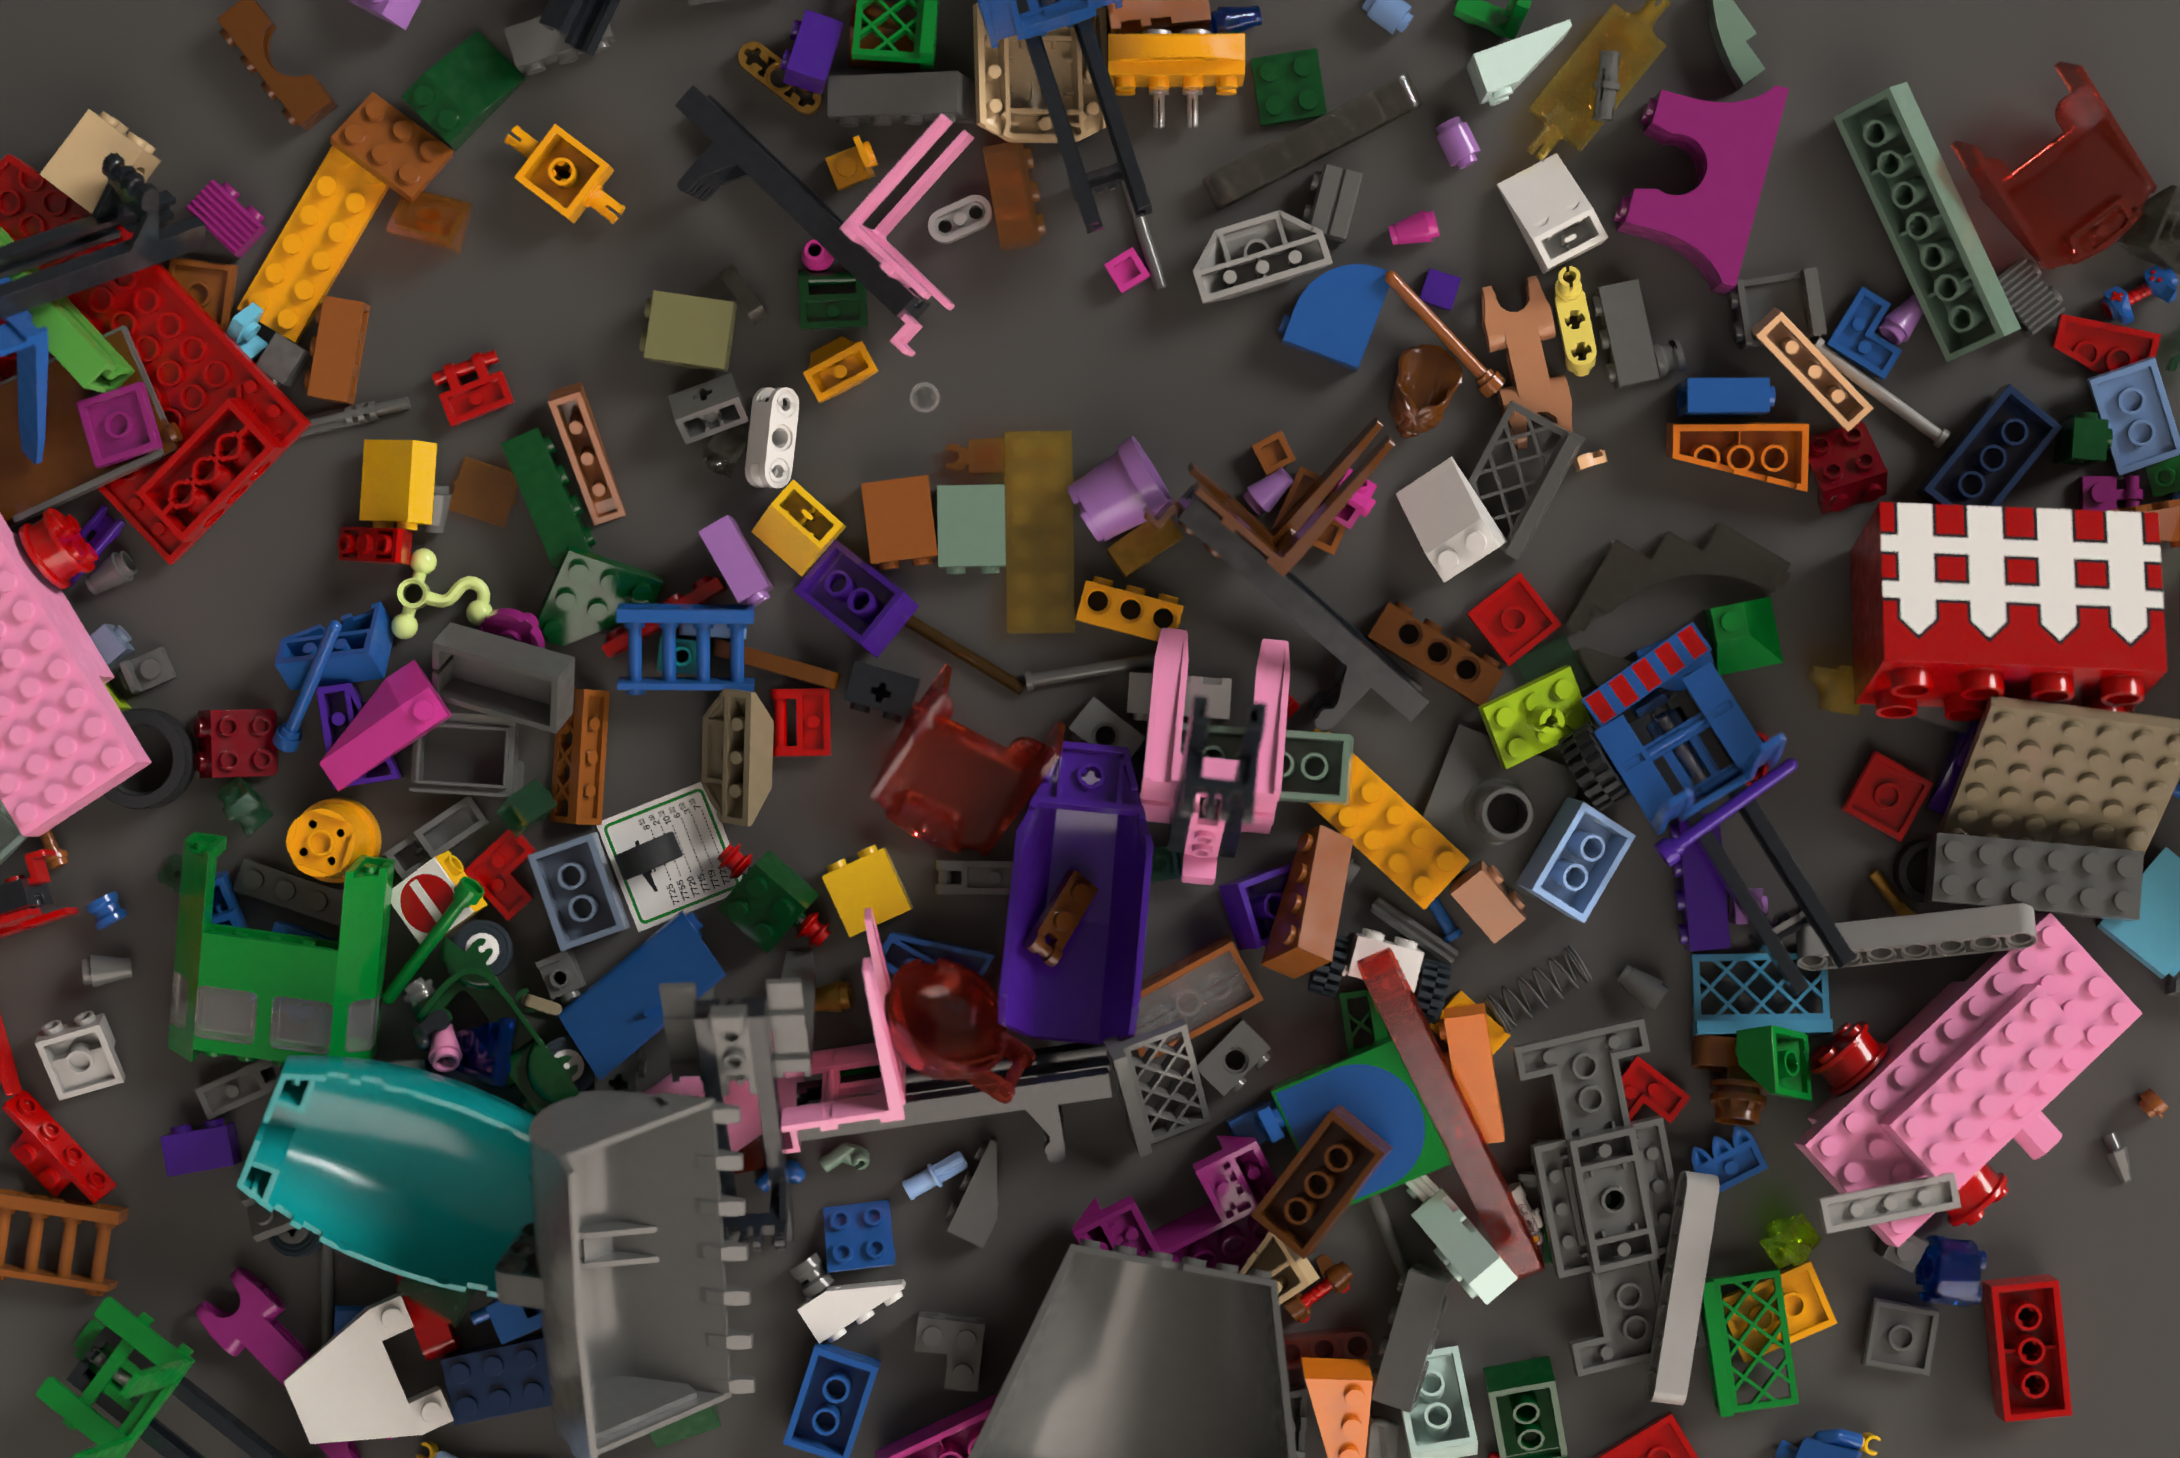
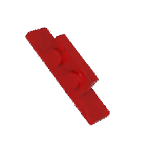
M22 1090V1093L15 1095L2 1106L3 1111L24 1131L9 1148V1151L54 1198L64 1192L73 1182L95 1204L117 1186L28 1091Z

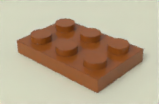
M373 91L330 137V144L411 204L453 158L454 154L452 149Z

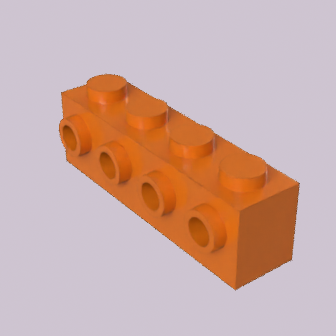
M1485 1003L1444 1008V1020H1439L1438 1025L1441 1040H1447L1449 1052H1443L1446 1072L1453 1073L1454 1084H1449V1095L1451 1104L1458 1105L1459 1115L1454 1116L1456 1136H1463L1464 1147L1505 1142V1128Z

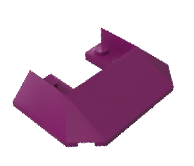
M1217 1136L1222 1150L1192 1164L1211 1202L1150 1231L1132 1195L1102 1209L1095 1196L1072 1228V1231L1079 1244L1081 1238L1101 1242L1100 1249L1109 1251L1114 1250V1244L1137 1248L1136 1255L1143 1257L1148 1256V1250L1172 1254V1262L1182 1263V1257L1206 1260V1268L1216 1269L1217 1263L1239 1266V1273L1269 1232L1250 1215L1277 1180L1255 1137Z

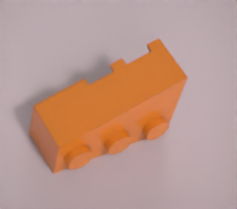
M1301 1357L1305 1381L1327 1458H1365L1373 1385L1369 1360Z

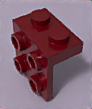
M1863 422L1857 423L1849 432L1843 427H1838L1809 436L1808 465L1818 484V506L1822 515L1832 511H1843L1849 506L1865 501L1872 502L1881 496L1887 495L1888 471Z
M273 709L198 711V717L194 720V734L199 742V751L195 754V768L199 771V777L274 776L278 771L277 747H275L272 741L277 729L276 712Z

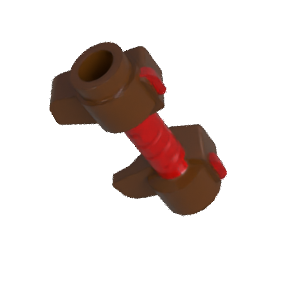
M1322 1254L1316 1258L1323 1280L1305 1294L1299 1292L1283 1303L1296 1322L1306 1323L1310 1320V1315L1312 1314L1311 1305L1331 1290L1339 1294L1340 1292L1346 1293L1350 1289V1280L1355 1275L1344 1261L1334 1264L1327 1254Z

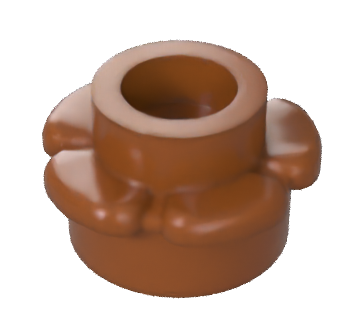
M2151 1088L2147 1089L2143 1094L2139 1092L2138 1096L2142 1100L2137 1105L2151 1119L2155 1115L2162 1119V1114L2169 1107Z

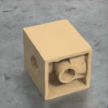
M88 109L40 175L93 214L108 183V178L102 173V160L105 159L104 157L110 153H118L125 160L126 164L124 165H131L145 178L144 183H146L161 160L153 155L156 149L144 139L131 131L126 135L129 128L103 110L98 115Z

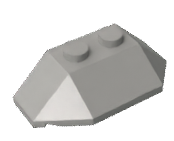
M1278 210L1215 230L1194 267L1193 274L1202 304L1236 298L1291 281L1331 265L1333 262L1323 230Z

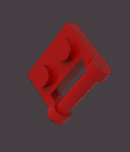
M831 688L770 689V699H773L774 713L773 756H832ZM787 699H796L797 746H787Z

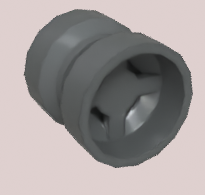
M817 1252L807 1256L788 1270L793 1279L799 1280L802 1284L801 1291L806 1299L816 1295L835 1281L831 1273L823 1270L821 1266L822 1259Z

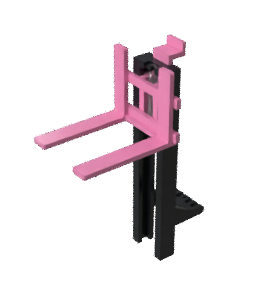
M692 85L675 106L713 142L678 181V189L701 201H707L720 186L749 176L887 309L905 323L890 342L903 354L910 357L914 356L916 352L907 344L923 327L917 319L931 305L927 300L933 296L950 311L955 305L886 240V237L972 142L974 137L964 129L878 226L872 230L862 224L950 127L952 121L948 117L941 114L844 222L710 94L706 96L696 86Z

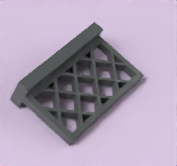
M1510 401L1468 482L1482 503V499L1500 494L1505 513L1492 518L1495 521L1507 517L1511 531L1506 539L1507 542L1499 548L1505 551V554L1518 560L1523 556L1581 448L1585 437L1568 431L1514 401ZM1514 411L1527 418L1530 431L1512 436L1508 422ZM1533 421L1544 427L1535 429ZM1549 429L1561 436L1554 449L1542 452L1537 436L1538 432ZM1505 430L1507 438L1499 440ZM1532 435L1537 454L1519 459L1514 440ZM1509 441L1514 461L1497 466L1493 450L1496 445ZM1548 454H1551V456H1550V458H1549V460H1548V462H1547V464H1546V463H1545L1544 456H1545V455H1548ZM1539 458L1542 468L1540 477L1526 482L1521 462ZM1489 460L1492 468L1483 470ZM1516 464L1521 484L1504 489L1498 469ZM1493 471L1498 491L1481 495L1477 481L1480 475ZM1535 484L1530 494L1528 485ZM1523 488L1526 497L1524 507L1510 511L1505 492ZM1520 513L1514 524L1512 515Z
M1183 1018L1122 1042L1118 1041L1116 1035L1103 1040L1129 1137L1140 1157L1153 1153L1151 1144L1211 1121L1187 1024ZM1180 1032L1181 1036L1173 1047L1163 1044L1167 1037ZM1143 1046L1149 1047L1142 1059L1131 1055L1132 1050ZM1158 1051L1168 1054L1161 1065L1151 1062ZM1177 1057L1187 1060L1180 1071L1170 1068ZM1145 1069L1155 1072L1149 1083L1139 1081ZM1165 1075L1174 1078L1167 1089L1158 1087V1084ZM1183 1081L1193 1084L1186 1095L1177 1093ZM1152 1093L1162 1096L1155 1107L1145 1105ZM1171 1099L1181 1102L1174 1113L1164 1111ZM1190 1105L1200 1109L1198 1114L1190 1117L1183 1116ZM1158 1117L1168 1120L1164 1127L1152 1131L1151 1128Z

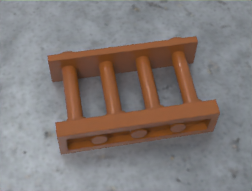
M0 1188V1281L5 1280L6 1277L83 1288L85 1289V1294L104 1296L105 1292L113 1290L118 1284V1280L104 1278L111 1229H115L116 1225L127 1221L129 1207L103 1203L94 1204L90 1201L64 1197L54 1198L51 1195ZM16 1210L27 1211L28 1217H31L24 1266L4 1263L11 1216L16 1213ZM49 1215L62 1217L61 1222H64L57 1271L38 1268L45 1219L49 1218ZM82 1220L95 1222V1227L98 1228L90 1276L71 1273L78 1224H82Z

